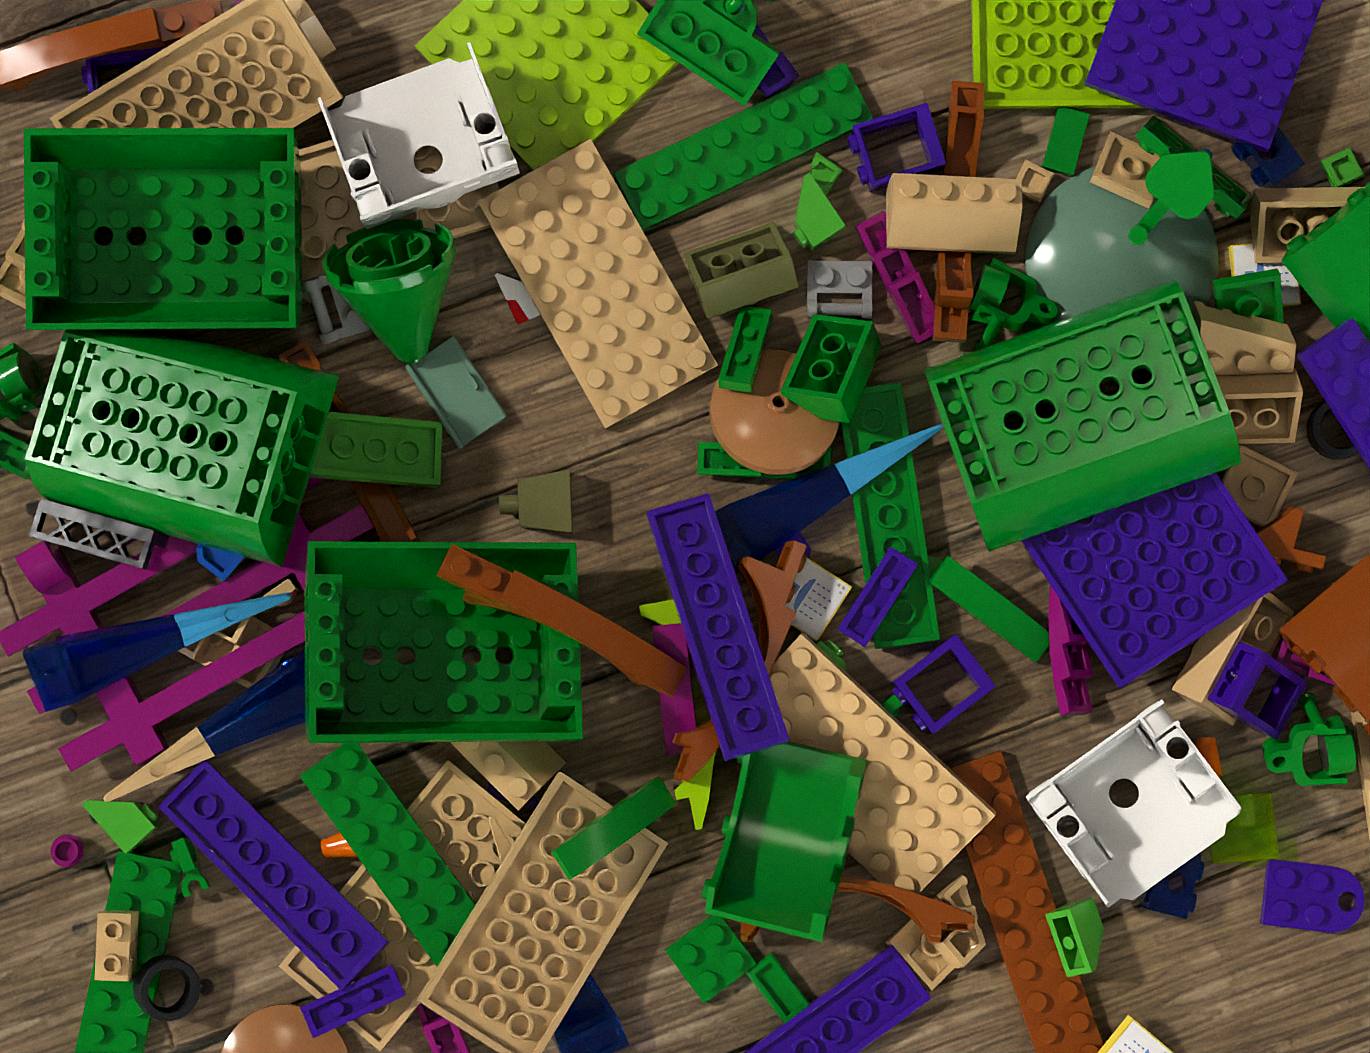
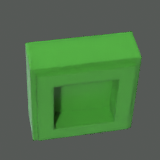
M1351 147L1319 163L1331 187H1344L1365 176Z

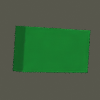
M1067 107L1057 108L1042 168L1069 177L1074 175L1089 113Z
M772 952L746 972L783 1023L810 1005L808 999Z

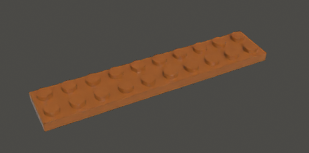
M999 750L950 767L960 779L997 812L996 816L964 848L1035 1053H1098L1103 1046V1042L1080 976H1066L1045 914L1055 910L1056 907L1002 752Z

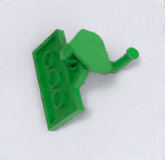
M658 0L637 33L638 36L743 106L746 105L781 52L754 33L758 24V7L755 0Z
M1154 115L1136 134L1135 137L1140 140L1138 142L1140 147L1151 155L1156 153L1160 158L1149 170L1145 179L1148 191L1158 200L1138 224L1130 229L1128 238L1132 244H1144L1148 239L1149 232L1169 209L1184 219H1192L1198 216L1211 200L1216 202L1214 207L1226 217L1231 215L1237 219L1246 209L1252 196L1212 164L1213 155L1209 149L1195 150Z

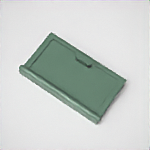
M455 336L430 351L421 361L408 364L405 367L458 449H462L465 445L508 417Z

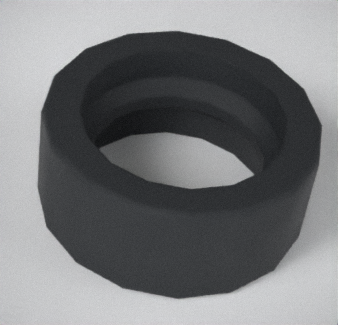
M1326 401L1319 404L1310 413L1306 424L1307 438L1312 448L1321 456L1331 460L1346 459L1358 454L1359 452L1353 443L1346 447H1335L1324 440L1321 434V423L1324 416L1332 410Z
M170 955L157 956L143 964L135 975L133 984L134 998L141 1010L157 1020L169 1022L181 1019L191 1012L199 1000L201 990L199 976L194 968L178 957ZM164 969L177 970L185 980L183 995L178 1002L170 1007L155 1005L148 994L149 984L154 975Z

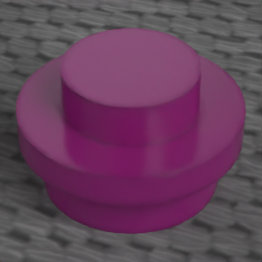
M66 834L59 836L52 843L51 857L61 867L75 866L84 856V845L74 835Z

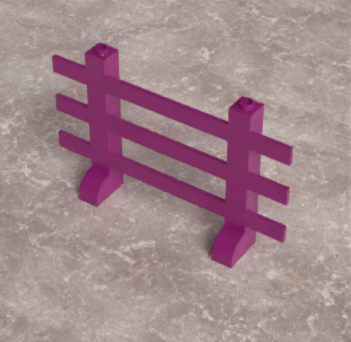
M227 439L219 443L222 450L227 445ZM309 477L305 492L328 479ZM362 505L357 506L313 532L299 510L283 567L259 561L112 643L94 609L195 554L198 547L197 543L170 536L165 548L154 546L147 570L121 563L81 586L60 546L42 541L15 556V559L32 586L42 594L47 605L1 630L0 643L7 656L10 657L56 630L61 629L79 662L27 690L38 713L42 714L92 686L110 720L58 748L70 772L122 743L126 747L135 766L147 764L169 748L157 725L158 723L305 642V611L144 700L126 666L181 636V631L175 621L174 614L244 601L292 573L295 574L305 592L308 541L350 542L375 527ZM141 553L137 554L131 559L139 560Z

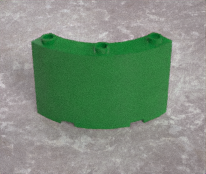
M1370 182L1364 188L1353 192L1346 200L1348 203L1320 226L1305 236L1300 234L1294 237L1286 245L1288 249L1282 259L1283 264L1335 328L1345 320L1354 318L1367 340L1370 339Z
M789 741L737 758V763H741L742 766L731 816H725L722 834L726 836L712 879L705 880L702 898L707 899L705 913L822 942L832 912L833 896L837 894L856 819L853 817L857 800L860 799L867 760Z

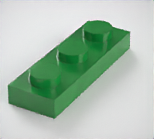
M749 306L739 308L718 378L719 388L751 393L773 318L771 309Z

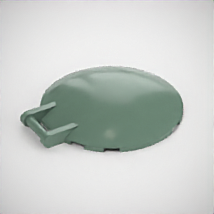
M1093 167L1075 174L1059 185L1046 198L1034 217L1025 246L1026 275L1034 278L1036 282V294L1046 297L1056 304L1058 313L1052 323L1172 280H1176L1182 288L1191 313H1193L1194 300L1202 302L1204 306H1207L1211 298L1213 280L1217 278L1219 260L1216 236L1205 210L1195 218L1184 219L1169 209L1149 232L1147 241L1142 245H1134L1128 238L1130 229L1138 224L1158 199L1154 197L1148 209L1089 182L1095 169ZM1138 369L1132 377H1143V380H1151L1152 374L1147 369Z

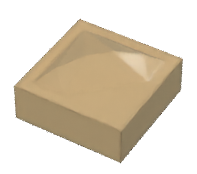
M286 579L263 596L291 593L288 601L272 607L274 609L277 606H286L291 603L300 589L295 581Z

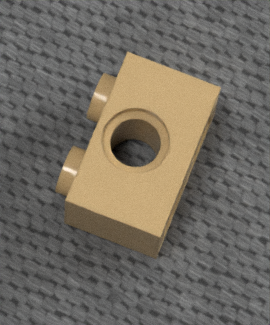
M104 910L98 912L94 980L130 981L135 978L139 911Z

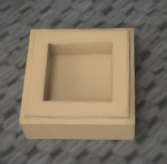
M1025 159L1016 179H1022V196L1039 204L1054 173Z

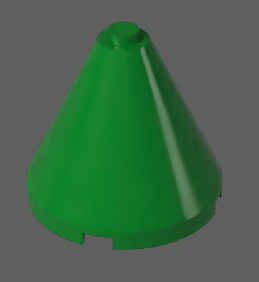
M421 219L392 220L370 229L361 228L346 235L348 244L339 250L333 244L326 251L323 258V267L328 282L398 360L404 361L407 364L421 361L428 352L456 254L451 231L439 223L434 224L435 229L424 228Z

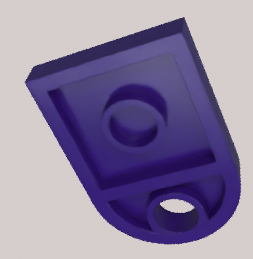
M1267 858L1261 924L1335 933L1350 928L1361 916L1364 908L1363 889L1356 877L1347 870L1334 866ZM1350 892L1354 897V905L1351 909L1344 911L1339 907L1338 899L1342 893Z

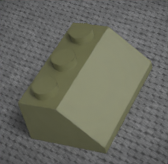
M774 222L683 253L698 299L707 319L723 315L728 311L745 305L755 304L757 301L774 295L784 294L789 290L799 287L791 256Z

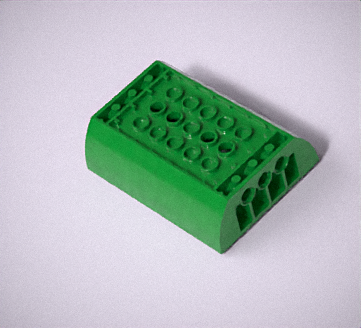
M294 128L24 129L26 330L298 328L303 302L301 283L302 203L301 165ZM140 227L146 232V240L141 245H132L129 241V233L132 229ZM201 227L209 228L212 233V239L206 245H199L194 240L196 230ZM233 227H240L245 233L243 242L238 245H232L227 240V233ZM101 228H110L113 232V240L108 245H99L96 241V233Z
M1176 280L1163 283L924 369L989 552L1241 464L1238 440L1230 411L1185 294ZM1138 369H1147L1152 374V378L1146 384H1137L1132 379L1134 372ZM1113 380L1119 384L1120 389L1115 395L1106 396L1100 391L1103 382ZM1042 403H1051L1056 410L1052 417L1043 419L1036 414L1038 406ZM1011 414L1020 415L1024 420L1022 426L1017 430H1010L1004 425L1005 419Z
M158 329L65 330L26 453L25 462L35 488L48 501L283 567L339 376ZM138 411L139 422L136 426L130 428L127 422L128 417L132 412ZM196 426L198 430L196 440L192 443H187L185 438L187 430ZM225 434L227 436V445L223 450L217 451L215 441L217 437Z
M308 541L304 593L305 726L307 742L581 741L583 739L580 642L526 617L493 607L464 602L462 598L466 590L436 576L451 545L454 544L513 573L516 570L578 602L576 543ZM470 648L477 650L480 654V662L474 665L466 663L463 660V651ZM502 648L508 649L513 655V661L506 665L499 663L495 657L496 651ZM368 649H376L380 652L382 660L376 665H369L364 661L363 653ZM401 649H409L413 652L415 660L409 665H403L398 662L396 653Z

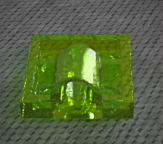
M1272 792L1232 795L1241 806V812L1226 823L1225 835L1209 846L1211 864L1279 858Z

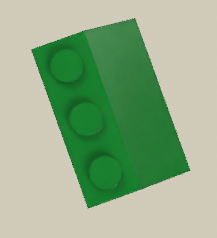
M813 314L783 384L781 394L820 419L851 423L882 347L874 322Z

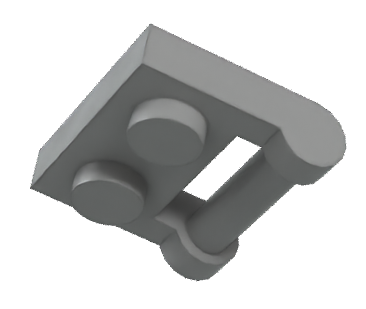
M807 261V319H812L813 314L861 316L862 319H872V261ZM817 295H861V303H817Z
M325 274L301 282L304 292L309 294L321 331L319 334L321 344L331 343L344 337L371 330L332 287ZM330 285L342 323L341 327L333 329L321 292V287Z

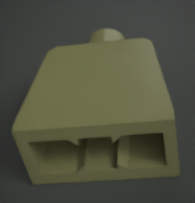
M562 470L518 480V495H499L500 515L519 514V526L521 528L573 534L570 470Z

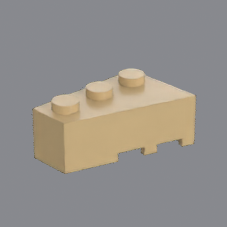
M1194 300L1192 315L1216 376L1293 373L1297 344L1287 324L1252 315L1245 317L1233 314L1232 310L1225 308L1221 310L1214 309Z

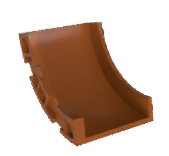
M1367 555L1281 627L1279 631L1289 650L1305 662L1317 675L1324 672L1336 685L1332 690L1353 713L1359 711L1367 722L1363 728L1370 737V556Z

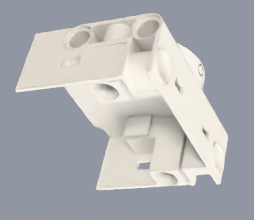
M470 42L467 45L472 59L459 63L448 58L347 95L341 107L328 111L321 97L318 98L352 191L350 193L357 204L361 215L359 216L366 229L422 209H435L447 206L465 193L520 174L508 137L505 134ZM486 128L494 129L489 134H480ZM426 146L438 149L443 157L440 169L432 174L421 173L414 165L415 154L419 149ZM370 173L366 179L358 180L362 174Z
M1162 699L1146 708L1131 722L1054 777L1037 786L1026 796L1035 812L1084 879L1088 880L1107 908L1121 898L1128 900L1136 899L1225 835L1226 823L1241 812V806L1180 727V722L1178 720L1175 721L1165 709V703ZM1179 745L1186 749L1187 755L1182 759H1174L1169 756V749ZM1128 779L1137 786L1139 797L1133 806L1120 808L1110 800V787L1117 780ZM1067 822H1074L1079 826L1078 833L1070 838L1063 837L1061 835V827Z

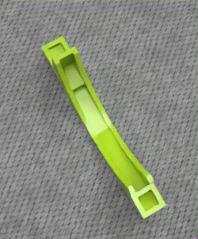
M673 599L639 606L641 617L656 622L659 625L680 623ZM715 752L688 782L683 781L674 789L676 800L690 799L695 830L702 829L710 795Z

